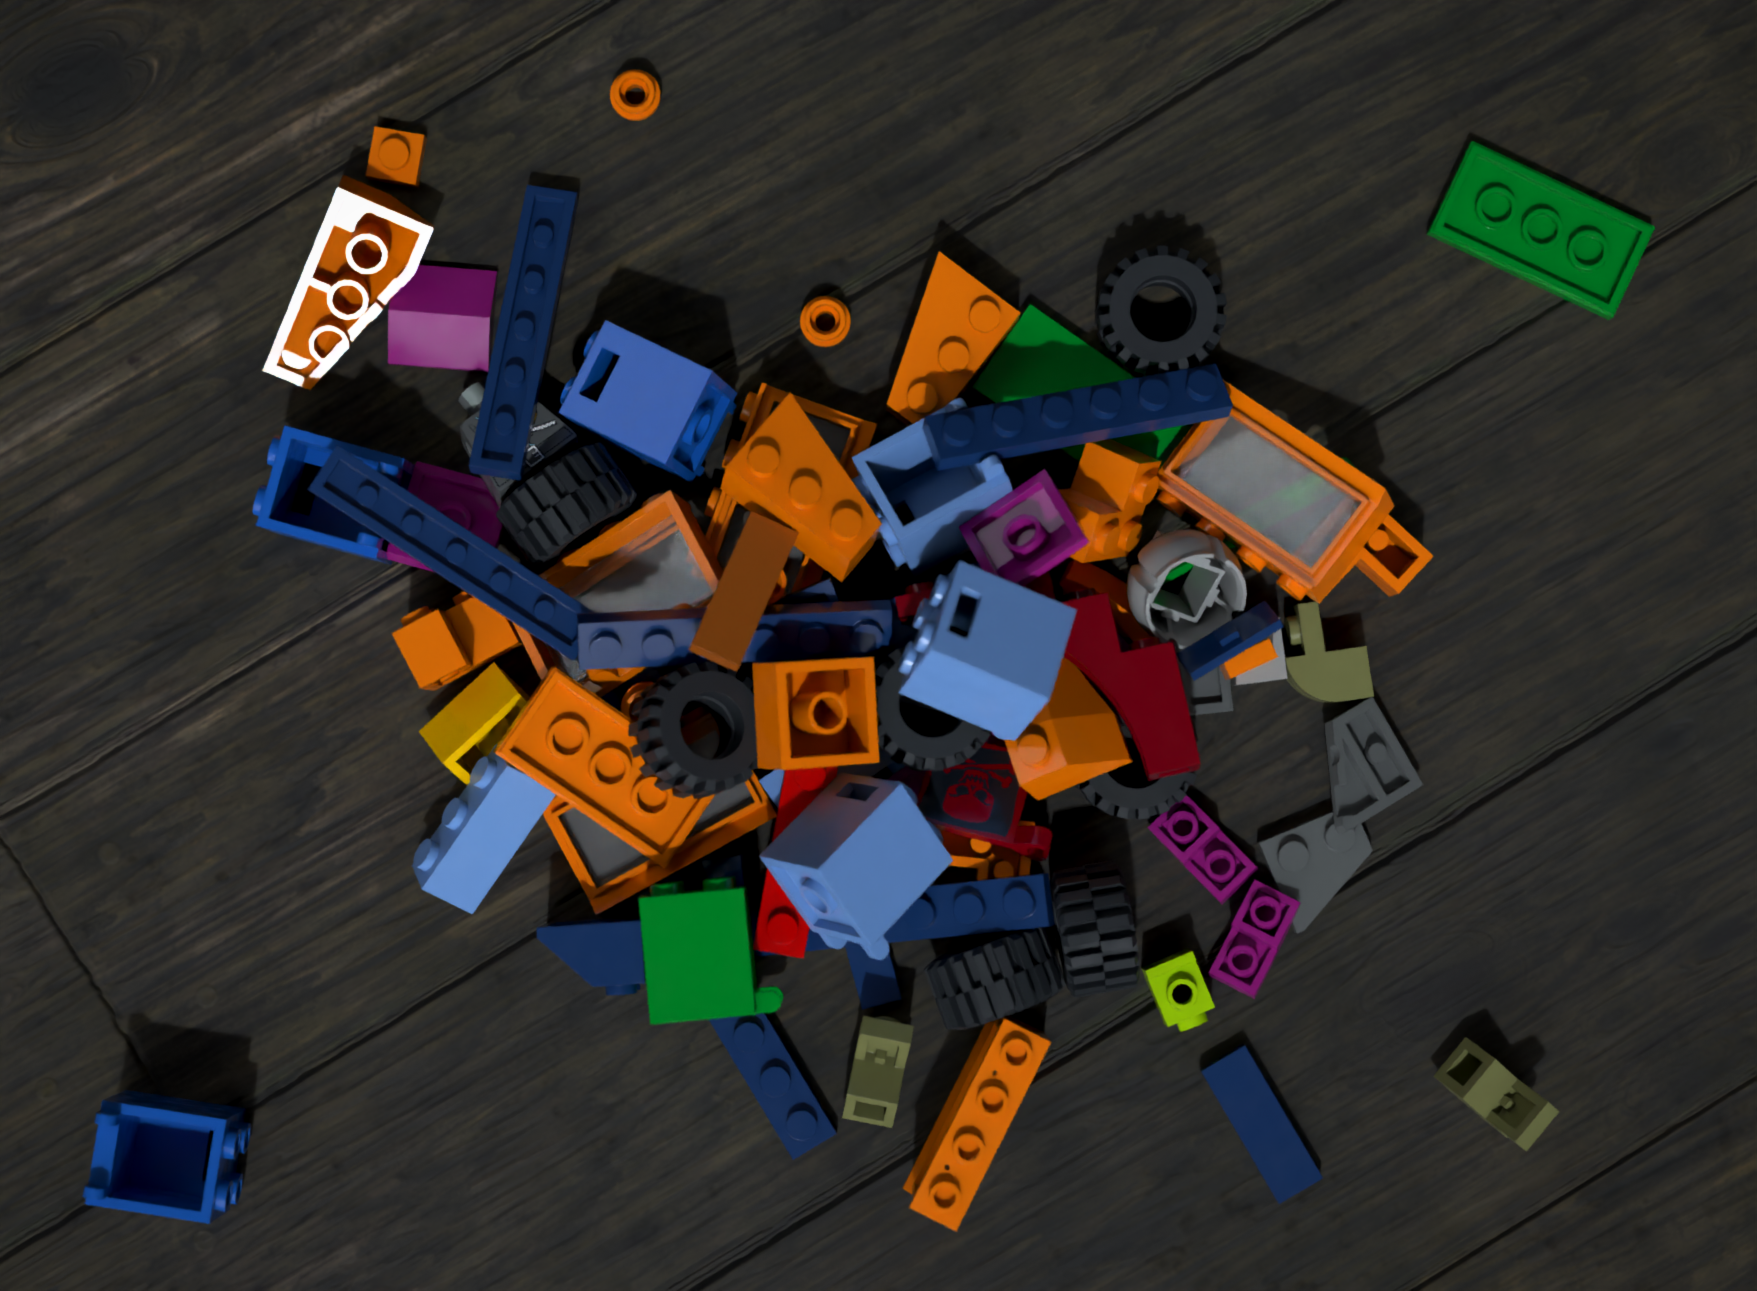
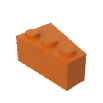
M791 393L785 397L726 465L720 489L750 512L753 511L799 532L794 546L840 582L844 581L873 546L882 523Z

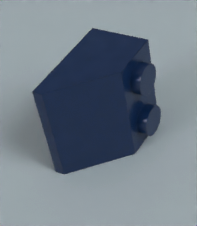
M640 916L550 922L536 928L538 940L592 987L605 986L606 995L635 994L637 990L641 989L640 984L646 983Z

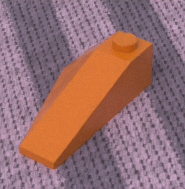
M343 175L263 371L311 390L349 348L350 344L364 328L378 316L390 299L414 276L433 232L434 225L392 195Z
M1062 657L1049 701L1015 741L1011 739L1004 740L1019 785L1037 800L1133 762L1117 715L1097 693L1080 669L1064 657Z

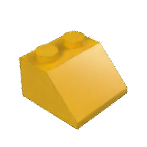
M493 662L430 720L419 733L439 760L463 783L468 785L475 764L480 758L487 757L495 744L501 741L530 697Z

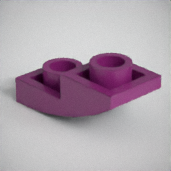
M1187 795L1180 803H1175L1170 807L1169 811L1161 814L1147 827L1221 905L1258 870L1257 866Z
M1254 879L1231 923L1232 928L1208 972L1209 976L1255 999L1290 929L1301 902Z

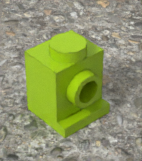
M1187 948L1141 967L1162 1020L1167 1027L1177 1024L1179 1031L1182 1032L1208 1021L1205 1012L1215 1008L1192 950ZM1179 984H1186L1191 990L1189 1000L1184 1003L1175 1002L1172 996L1173 989Z

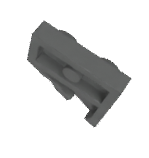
M1373 697L1361 701L1324 723L1334 825L1338 835L1348 832L1423 786L1422 781Z
M1333 811L1257 842L1277 891L1301 902L1291 924L1295 933L1304 931L1373 851L1362 823L1348 832L1338 835L1334 825Z

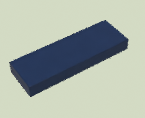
M1244 1044L1199 1069L1279 1204L1323 1179Z

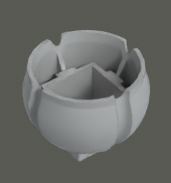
M1180 529L1168 533L1157 530L1154 538L1137 555L1140 563L1132 565L1128 573L1127 595L1130 610L1136 621L1150 636L1159 637L1163 643L1173 641V645H1176L1178 649H1185L1207 636L1212 631L1233 620L1232 612L1234 610L1242 611L1245 608L1247 589L1243 570L1237 557L1222 540L1211 535H1205L1198 530ZM1183 562L1194 565L1178 595L1160 589L1172 568Z

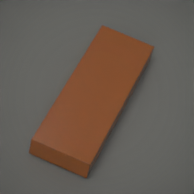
M753 511L750 512L688 649L689 651L737 672L799 532Z

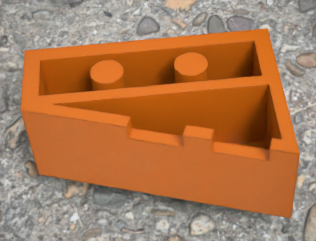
M940 251L938 252L887 401L886 411L907 427L925 418V416L940 410L952 400L960 398L1016 325L1020 317L1018 310Z

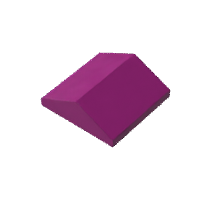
M418 265L414 276L390 299L388 309V364L488 372L492 352L498 272Z
M1045 469L959 526L962 535L982 570L1022 587L1090 543L1078 518Z

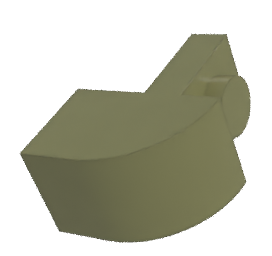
M1309 602L1292 606V616L1285 617L1286 635L1289 646H1297L1299 656L1285 658L1288 677L1286 680L1303 696L1318 702L1333 703L1374 697L1367 647L1362 646L1326 652L1318 603Z
M863 1016L842 1118L889 1128L893 1127L914 1026L902 1024L900 1021L886 1016L876 1018Z
M1467 1037L1464 1038L1433 1076L1487 1123L1526 1152L1559 1113L1551 1103L1517 1079L1500 1062Z

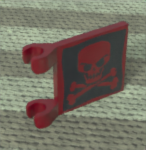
M938 731L937 736L945 734L946 732ZM985 743L978 749L977 753L955 767L935 772L926 770L916 806L924 818L938 830L1011 848L1025 857L1036 861H1044L1048 857L1052 832L1041 826H1018L1028 792L1018 783L1007 748Z

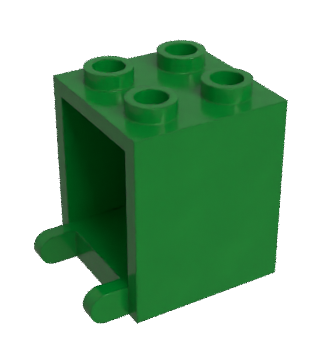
M736 876L708 878L702 881L703 889L686 891L684 881L656 883L650 886L651 894H646L639 898L650 1025L775 1012L780 1008L784 995L779 987H757L748 885L736 886Z

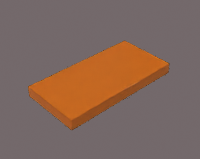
M552 666L493 752L665 869L715 794L694 799L693 795L680 798L673 796L674 788L661 791L654 786L657 777L654 774L645 777L639 770L645 764L642 756L640 755L635 758L632 756L630 747L637 745V737L628 736V725L634 723V721Z

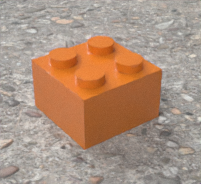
M874 657L752 663L758 768L787 770L879 763Z

